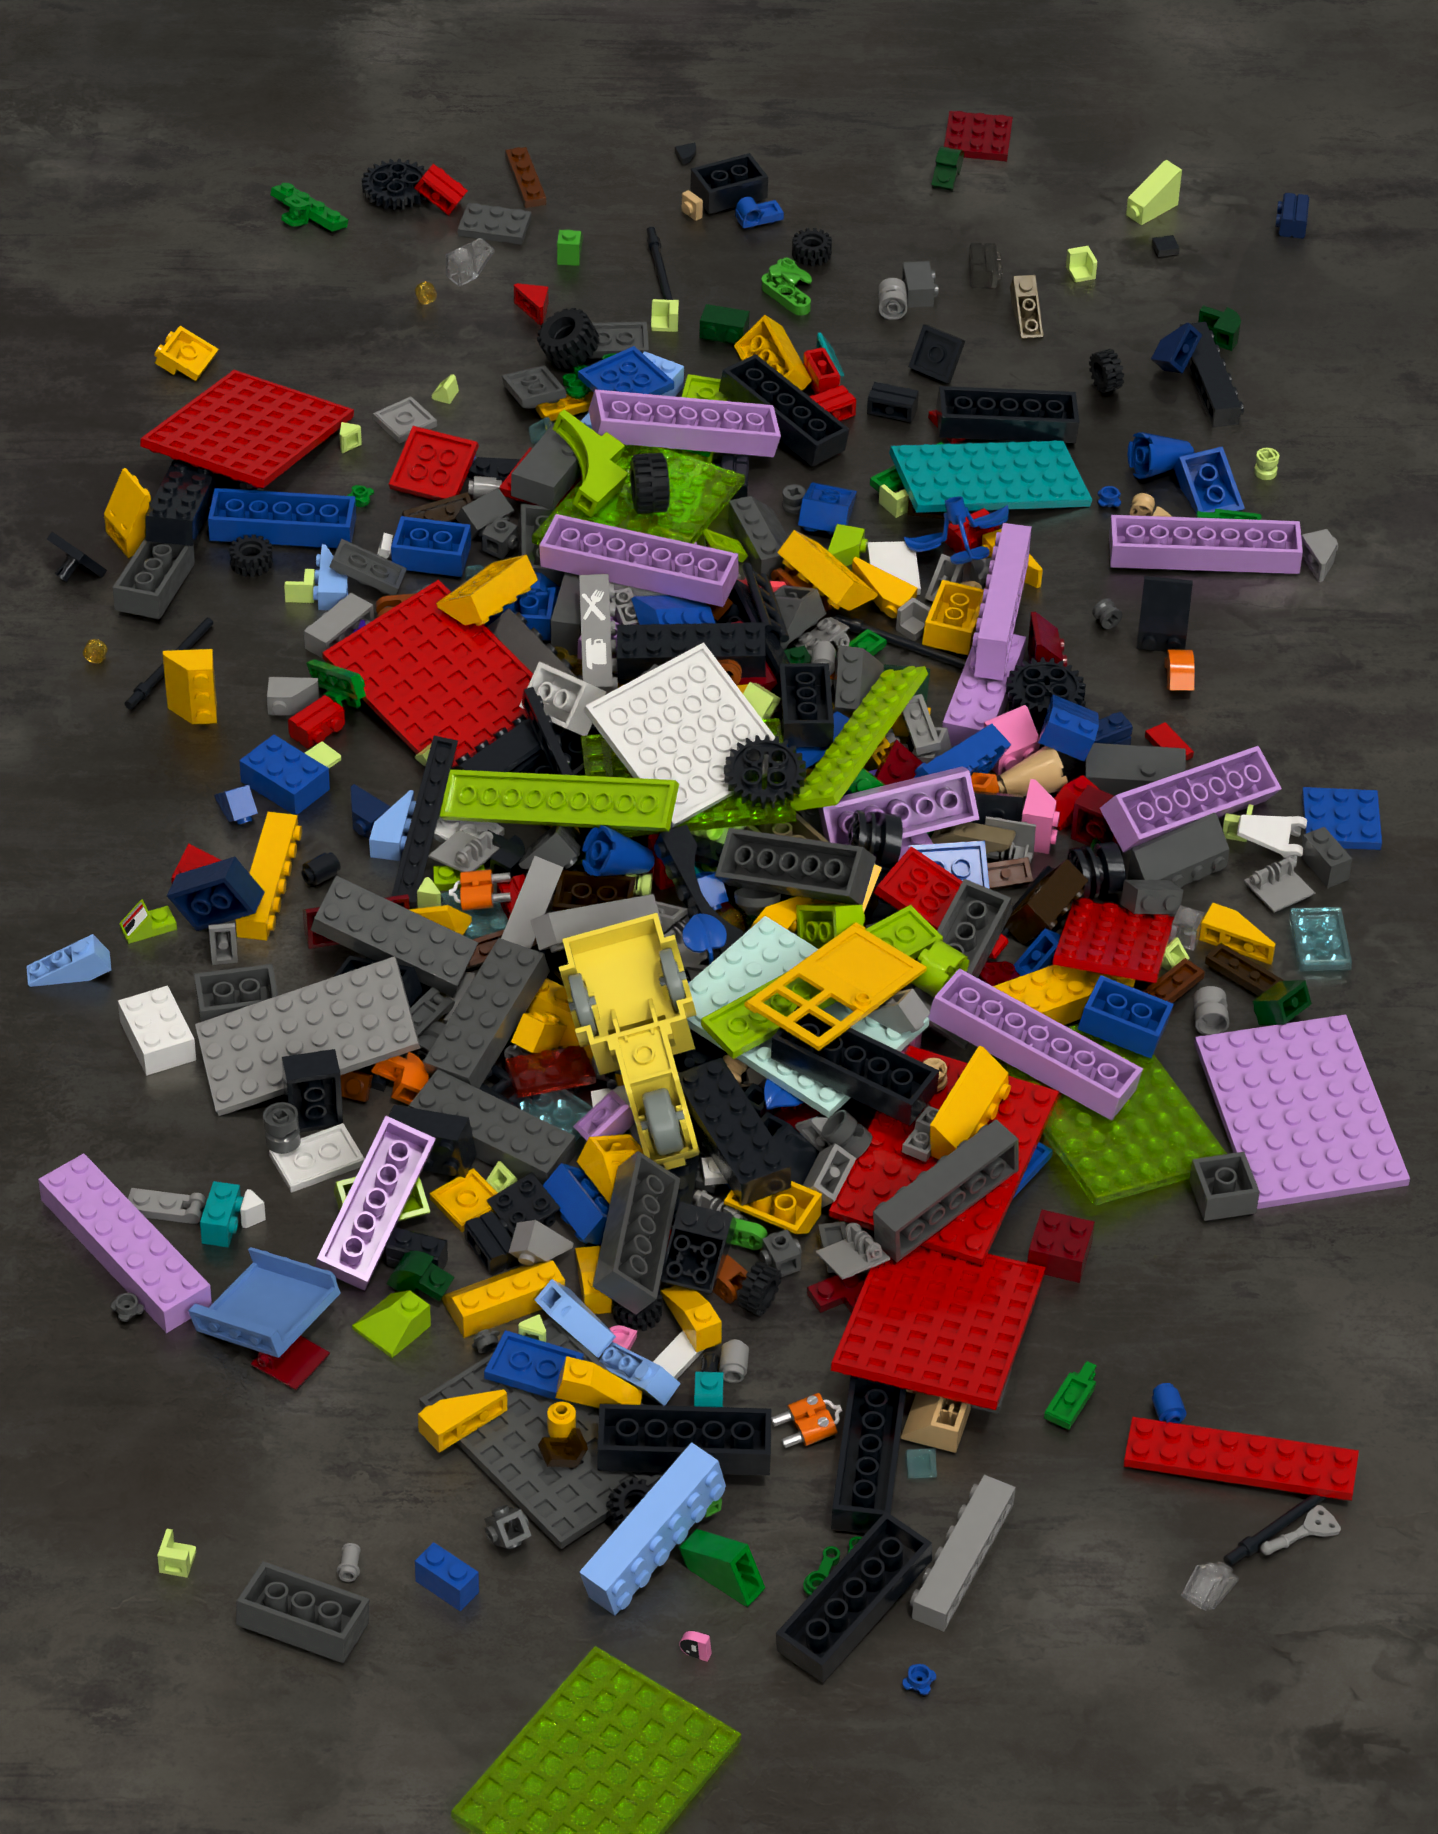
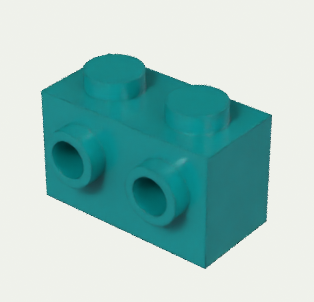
M213 1181L200 1221L202 1244L229 1247L232 1235L236 1233L238 1228V1216L244 1198L241 1196L240 1185Z

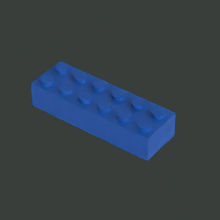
M215 488L208 516L209 540L237 542L236 538L244 539L243 535H248V538H252L253 534L256 535V538L263 536L264 540L268 539L269 544L322 547V544H325L327 548H338L341 539L352 543L356 523L355 496Z

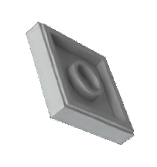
M411 396L373 413V420L399 444L407 440L412 426L428 430L437 427V420Z

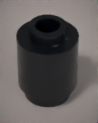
M332 852L328 854L322 853L302 865L301 875L307 884L317 886L337 874V871L341 869L340 862Z

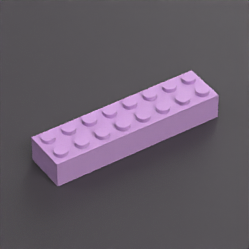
M595 390L588 410L592 430L600 436L608 432L625 445L774 457L781 438L773 405Z
M559 514L555 515L539 545L541 567L576 575L609 574V582L721 607L724 606L739 575L737 553Z
M1111 515L1109 531L1110 567L1300 574L1303 554L1300 521Z
M1003 523L1002 531L996 533L989 574H987L986 589L984 588L983 599L980 605V618L977 619L976 632H974L973 637L975 652L972 653L971 666L975 667L974 677L1004 680L1028 567L1031 526Z
M1259 746L1117 794L1100 807V810L1123 852H1126L1135 846L1209 814L1215 813L1218 818H1221L1226 813L1232 814L1246 809L1249 804L1257 805L1263 803L1282 788Z
M960 968L933 999L928 1016L930 1021L977 1047H984L993 1056L1111 1121L1137 1089L1143 1068Z
M84 1153L38 1179L41 1201L128 1293H132L137 1297L138 1304L144 1306V1310L166 1333L191 1319L188 1310L195 1303L208 1308L212 1305L210 1284Z

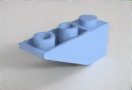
M322 544L321 554L316 556V567L320 569L315 570V584H318V586L313 587V600H318V610H330L340 600L349 595L347 575L337 573L329 567L334 556L325 544Z
M413 790L407 792L374 822L369 839L370 858L400 861L416 804Z
M92 934L27 965L28 985L34 987L90 981L111 971L110 951Z
M553 1279L549 1281L535 1298V1301L551 1318L598 1358L616 1338L614 1333L571 1289Z
M614 1342L604 1351L599 1360L612 1374L643 1391L642 1394L647 1398L664 1406L681 1384L660 1365Z

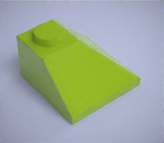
M410 1290L391 1293L352 1325V1329L393 1358L431 1326L430 1304Z

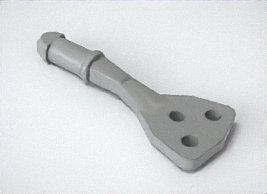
M1317 1505L1307 1513L1303 1525L1297 1530L1285 1535L1282 1534L1271 1541H1265L1262 1543L1260 1550L1265 1555H1271L1277 1550L1288 1548L1289 1545L1298 1539L1308 1535L1322 1537L1338 1535L1341 1527L1329 1511L1323 1506Z

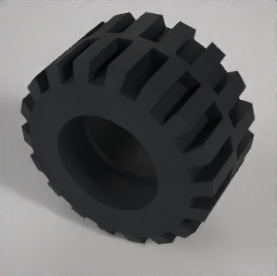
M566 308L561 312L554 313L553 316H549L546 319L547 321L540 326L542 329L538 330L537 341L549 362L560 369L563 367L570 369L572 366L577 367L580 363L586 362V359L591 358L593 352L597 350V344L600 341L599 334L587 314L583 310H577L576 308H571L570 310Z
M663 453L634 454L630 462V483L635 511L637 514L667 512L670 503V486L665 456Z

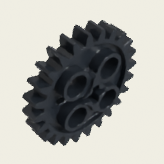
M390 159L389 163L381 161L380 166L373 164L374 169L367 168L368 173H363L362 193H365V198H370V203L376 201V206L384 204L385 209L389 206H392L393 210L397 206L405 209V205L412 208L413 203L420 205L421 200H427L424 195L414 189L427 172V170H424L423 165L418 167L417 162L410 164L409 160L403 163L401 159H398L397 162Z
M1041 657L1040 662L1031 658V664L1022 661V667L1015 665V671H1010L1006 682V694H1008V701H1013V708L1026 705L1030 715L1035 714L1037 719L1040 720L1042 716L1047 714L1052 695L1082 706V701L1085 699L1086 684L1083 683V677H1078V670L1072 671V665L1064 667L1063 661L1056 664L1054 663V658H1051L1049 662H1046L1044 657Z
M766 734L764 740H761L756 735L754 742L746 738L745 746L738 742L737 750L731 749L730 757H726L724 781L728 783V791L734 790V798L742 796V804L748 800L751 801L752 808L757 803H760L761 809H764L766 804H770L772 809H775V802H779L784 806L785 798L793 801L794 794L799 795L800 787L805 785L806 761L802 760V753H796L795 745L788 748V740L779 743V736H776L773 741L770 740L768 734ZM767 754V788L762 789L763 757Z

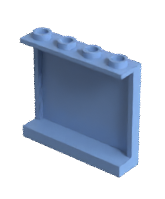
M250 1247L248 1251L253 1263L209 1308L195 1303L188 1312L196 1331L279 1358L341 1292L335 1275L329 1270H323L307 1263H301L287 1257H281Z

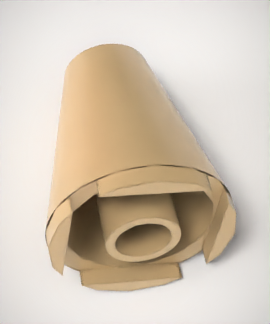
M1044 746L999 775V792L1024 795L1026 797L1030 780L1034 779L1049 794L1059 793L1068 781L1067 777L1063 776L1062 768L1064 767L1057 751Z

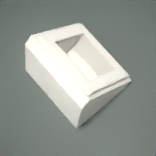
M248 1189L245 1191L240 1208L241 1226L243 1228L251 1227L266 1220L264 1202L252 1190Z

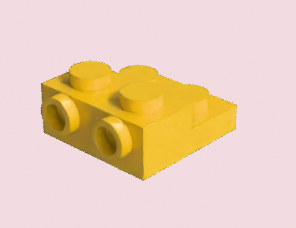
M179 326L175 332L171 331L164 342L166 344L164 346L160 344L154 354L157 357L155 364L173 375L180 371L197 381L217 355L219 349Z

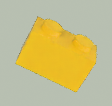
M534 1011L533 1014L523 1013L511 1042L532 1053L550 1054L551 1049L555 1048L557 1050L567 1026L559 1022L560 1017L549 1012H545V1014Z

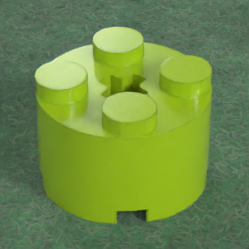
M937 939L930 950L925 948L920 953L917 961L926 966L927 969L926 972L911 983L932 997H935L959 968L967 972L969 967L968 957Z

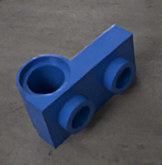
M744 197L737 203L735 217L742 228H750L784 220V212L776 200L756 204L753 198Z

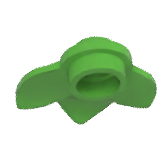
M790 258L779 259L776 265H772L769 268L770 276H782L791 285H795L799 280L809 284L812 282L810 274L800 269L795 264V261Z

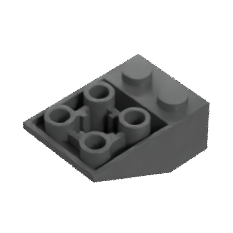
M783 585L774 592L789 635L787 642H781L779 635L775 633L783 650L794 639L801 637L803 632L810 626L817 624L818 620L826 614L818 589Z

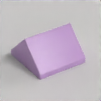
M611 1090L573 1127L587 1141L589 1137L623 1135L635 1123L631 1108Z

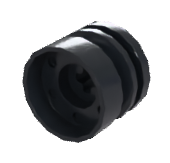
M856 810L849 826L847 845L864 847L871 854H874L876 865L894 867L899 860L902 846L903 826L901 816L898 814L882 813L876 824L874 812H867L865 816L864 811Z
M1114 841L1097 843L1094 845L1093 851L1089 846H1082L1081 849L1079 847L1069 849L1067 859L1088 879V882L1082 887L1085 892L1078 899H1088L1089 896L1090 898H1096L1100 891L1103 895L1122 893L1124 880H1126L1125 867L1121 851Z

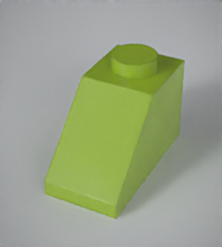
M837 524L828 551L845 566L851 565L854 557L860 559L861 553H866L868 539H864L865 529Z

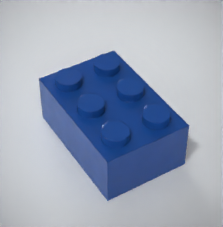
M401 516L391 545V560L407 568L409 571L462 577L471 548V525Z
M274 734L239 760L241 782L249 785L251 789L293 815H298L330 790L329 768Z
M1100 975L1084 1007L1077 1030L1151 1059L1167 1026L1174 1004Z

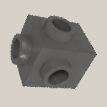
M499 517L491 524H488L482 533V551L500 559H503L511 549H515L519 542L518 526Z
M788 1229L762 1238L763 1250L760 1251V1257L763 1263L780 1270L782 1277L801 1270V1246L797 1238L793 1239Z
M503 1505L492 1510L493 1515L484 1519L487 1525L485 1528L486 1536L495 1546L512 1549L521 1545L522 1540L532 1536L528 1528V1519L521 1509Z

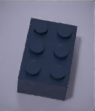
M234 856L177 874L167 897L194 929L199 931L208 928V925L222 924L255 914L265 891Z

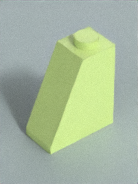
M1168 160L1163 161L1128 197L1126 215L1140 225H1143L1177 206L1182 169Z

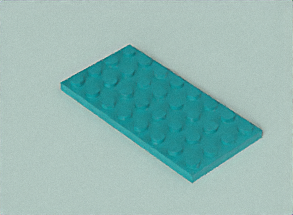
M1064 441L891 446L889 451L916 513L947 512L945 501L957 496L963 497L965 507H968L969 511H977L983 508L986 510H999L1008 505L1009 509L1091 506L1092 498Z

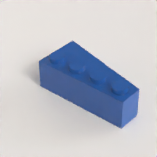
M556 587L547 588L546 592H536L535 589H531L525 594L516 596L517 600L515 602L504 605L503 611L489 616V621L484 624L488 627L510 608L514 614L520 612L528 621L526 626L530 630L534 627L542 635V640L551 641V618L556 605Z
M991 723L947 752L935 757L931 762L922 763L914 771L916 774L914 778L962 766L970 771V776L973 772L989 774L1011 744Z

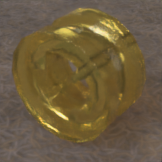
M422 282L415 288V294L422 304H430L437 297V292L430 282Z
M91 639L87 642L83 655L92 663H100L108 651L107 646L98 639Z

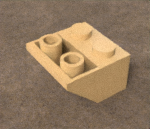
M917 1392L901 1439L956 1453L971 1410V1404Z

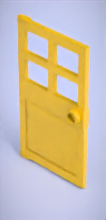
M855 922L747 1000L744 1005L753 1013H759L820 1051L926 972L927 967L871 934L864 926ZM799 977L822 992L807 1001L785 986ZM778 993L800 1008L785 1017L763 1002ZM832 997L850 1008L853 1012L840 1021L817 1006ZM810 1013L832 1028L820 1037H817L796 1024V1022Z

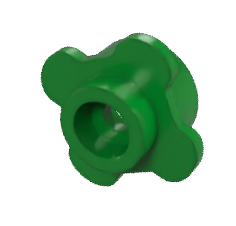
M355 485L352 487V492L347 496H355L356 506L364 507L370 503V496L374 494V490L365 486Z

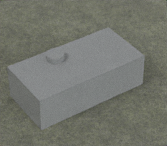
M534 856L501 939L531 949L535 940V934L530 920L546 913L564 867Z

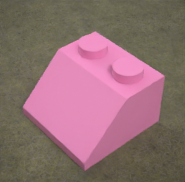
M1026 705L984 722V728L992 723L1011 744L992 769L997 776L1039 750V736Z
M1031 779L1022 813V822L1036 825L1034 852L1049 854L1051 844L1056 845L1058 830H1055L1054 827H1058L1060 812L1056 811V800L1036 780Z

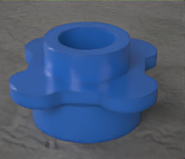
M1105 486L1098 491L1097 495L1100 497L1098 504L1100 506L1118 507L1121 505L1119 500L1121 493L1116 487Z
M924 1664L911 1665L908 1668V1676L903 1679L902 1685L905 1689H913L919 1691L921 1695H927L930 1693L931 1683L936 1680V1673Z

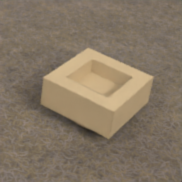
M687 190L682 193V212L695 221L701 219L703 200Z

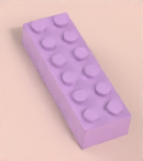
M1013 634L1004 680L974 677L975 667L971 666L972 653L975 651L972 645L943 720L942 727L948 728L951 746L958 745L982 730L984 722L1004 714L1008 703V694H1006L1007 677H1009L1010 671H1015V665L1022 666L1025 656V636Z
M963 766L844 795L837 805L818 808L825 839L831 843L847 845L851 819L856 810L864 811L865 816L867 812H874L876 824L882 813L900 815L903 826L902 838L979 820L970 771Z
M385 1116L318 1255L315 1267L333 1272L336 1278L365 1291L432 1151L436 1138Z

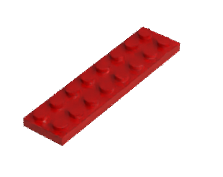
M1132 1417L1124 1467L1352 1501L1359 1450Z

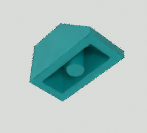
M695 1372L694 1406L723 1407L724 1372Z

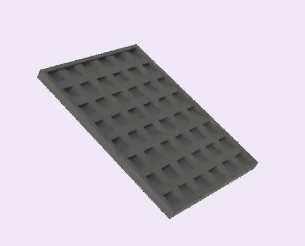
M549 1317L543 1321L546 1329L547 1343L583 1353L584 1361L593 1362L609 1371L585 1346L553 1318ZM493 1353L419 1399L420 1407L424 1409L426 1406L433 1405L442 1399L503 1389L507 1392V1411L456 1443L560 1549L609 1518L607 1512L610 1508L606 1507V1502L610 1500L608 1496L622 1482L638 1478V1481L641 1479L647 1480V1486L651 1483L655 1485L664 1475V1472L597 1471L599 1408L566 1400L564 1402L570 1403L576 1410V1428H580L588 1450L576 1468L547 1467L538 1444L542 1437L551 1438L547 1431V1411L552 1404L560 1401L484 1379V1370ZM628 1496L625 1500V1507L637 1500L638 1497Z

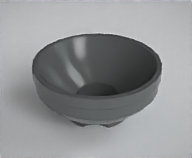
M740 888L734 892L736 904L747 915L759 916L765 907L781 901V894L745 888Z

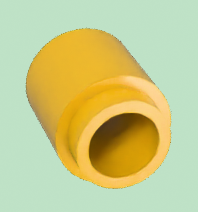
M556 1402L547 1411V1431L551 1438H567L572 1429L576 1428V1410L570 1403Z

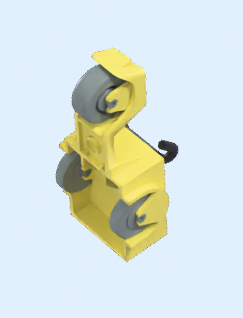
M658 913L562 939L569 964L560 966L559 971L567 993V1000L580 1047L590 1045L599 1074L605 1075L606 1084L609 1089L612 1090L617 1087L615 1071L621 1070L644 1155L657 1164L664 1165V1168L667 1170L686 1165L685 1159L698 1156L700 1151L673 1055L681 1053L684 1065L687 1068L694 1066L695 1061L692 1050L695 1049L687 1018L697 1014L675 935L664 938Z

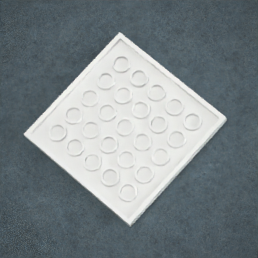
M704 642L587 704L583 710L633 778L676 780L679 783L671 829L734 795V790L728 791V783L724 781V765H726V757H730V750H737L738 742L745 746L746 738L754 742L756 735L761 740H764L766 734L769 735L771 741L775 739L773 733ZM765 754L764 757H763V775H762V778H764V777L767 776V770H768V755H767V754Z

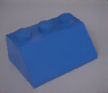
M671 595L634 596L631 598L639 625L715 623L711 607L703 602Z
M561 1163L543 1184V1187L559 1205L560 1212L562 1213L561 1218L576 1231L575 1236L585 1244L589 1242L600 1246L610 1204L598 1191L583 1169Z

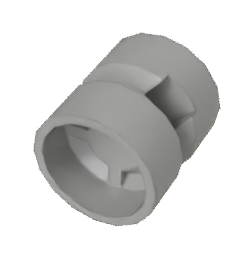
M898 278L883 280L878 286L880 315L889 320L900 319L907 312V287Z
M1207 986L1200 988L1193 995L1195 1027L1201 1034H1219L1225 1032L1229 1027L1227 996L1221 988Z

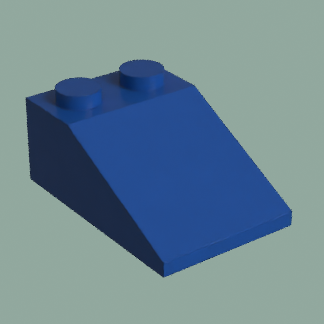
M1223 446L1179 457L1174 470L1181 490L1196 514L1197 511L1215 512V509L1239 512L1245 510Z
M812 482L802 499L798 526H804L803 529L807 531L824 530L827 534L833 536L837 524L848 526L857 491Z
M1052 695L1038 743L1085 761L1096 739L1099 728V715L1095 711Z

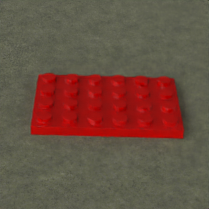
M1080 898L1073 902L1054 954L1053 965L1157 983L1175 917H1171L1169 914H1133L1127 908H1121L1114 903L1099 904L1093 903L1092 900L1087 898Z

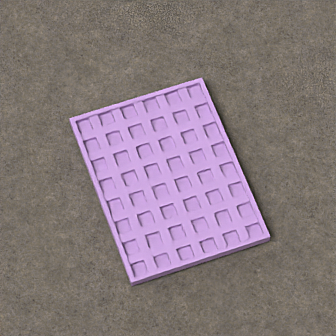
M1346 1015L1195 1037L1194 1045L1233 1153L1245 1152L1260 1191L1257 1209L1409 1185V1174Z

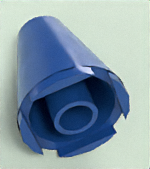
M1139 432L1133 435L1135 437L1134 441L1129 442L1127 456L1129 467H1134L1136 472L1133 475L1139 479H1146L1174 469L1179 457L1193 454L1194 448L1188 441Z
M600 825L599 828L594 827L591 829L583 844L582 851L586 852V860L582 859V865L585 871L592 876L645 874L653 868L655 863V857L651 849L607 826Z

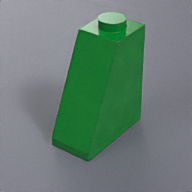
M696 1529L679 1547L688 1570L743 1606L748 1607L765 1589L750 1548L746 1543Z

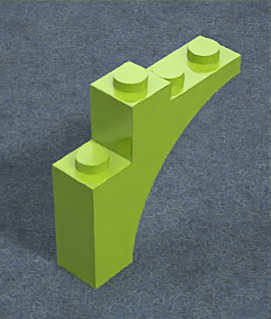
M563 409L556 419L553 430L572 448L579 461L582 473V485L578 489L572 504L592 517L624 485L628 472L615 463L619 460L625 445L608 432L600 436Z

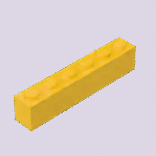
M276 812L267 813L249 873L265 893L255 914L236 919L237 937L267 941L270 931H274L276 925L275 913H279L281 908L280 895L286 892L287 881L285 878L291 874V858L295 859L297 853L296 841H300L302 836V826L298 825V815Z

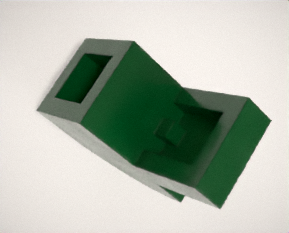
M943 146L939 148L935 160L936 167L931 184L932 187L950 191L954 190L956 177L960 175L964 159L963 150Z
M1203 305L1199 310L1198 323H1207L1209 331L1212 330L1215 345L1218 344L1220 348L1232 351L1239 339L1240 316L1236 311L1228 307L1222 312Z
M410 1251L404 1254L386 1284L399 1292L409 1290L414 1292L417 1288L440 1302L455 1277L431 1263L434 1259L432 1255L421 1251Z

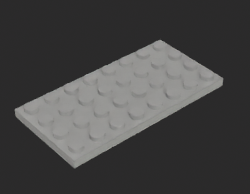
M395 956L195 1024L215 1111L218 1116L284 1095L282 1057L335 1049L340 1075L421 1048L398 961Z

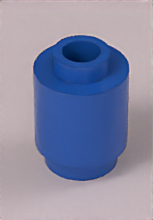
M1163 1383L1156 1386L1152 1392V1402L1159 1421L1180 1424L1187 1413L1178 1389L1171 1383Z

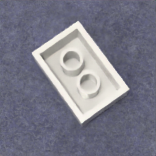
M540 661L527 687H534L537 696H541L544 712L551 717L553 723L584 737L587 736L592 725L591 720L583 711L585 706L606 694V691Z
M168 985L118 1000L120 1023L146 1076L196 1061L194 1037Z

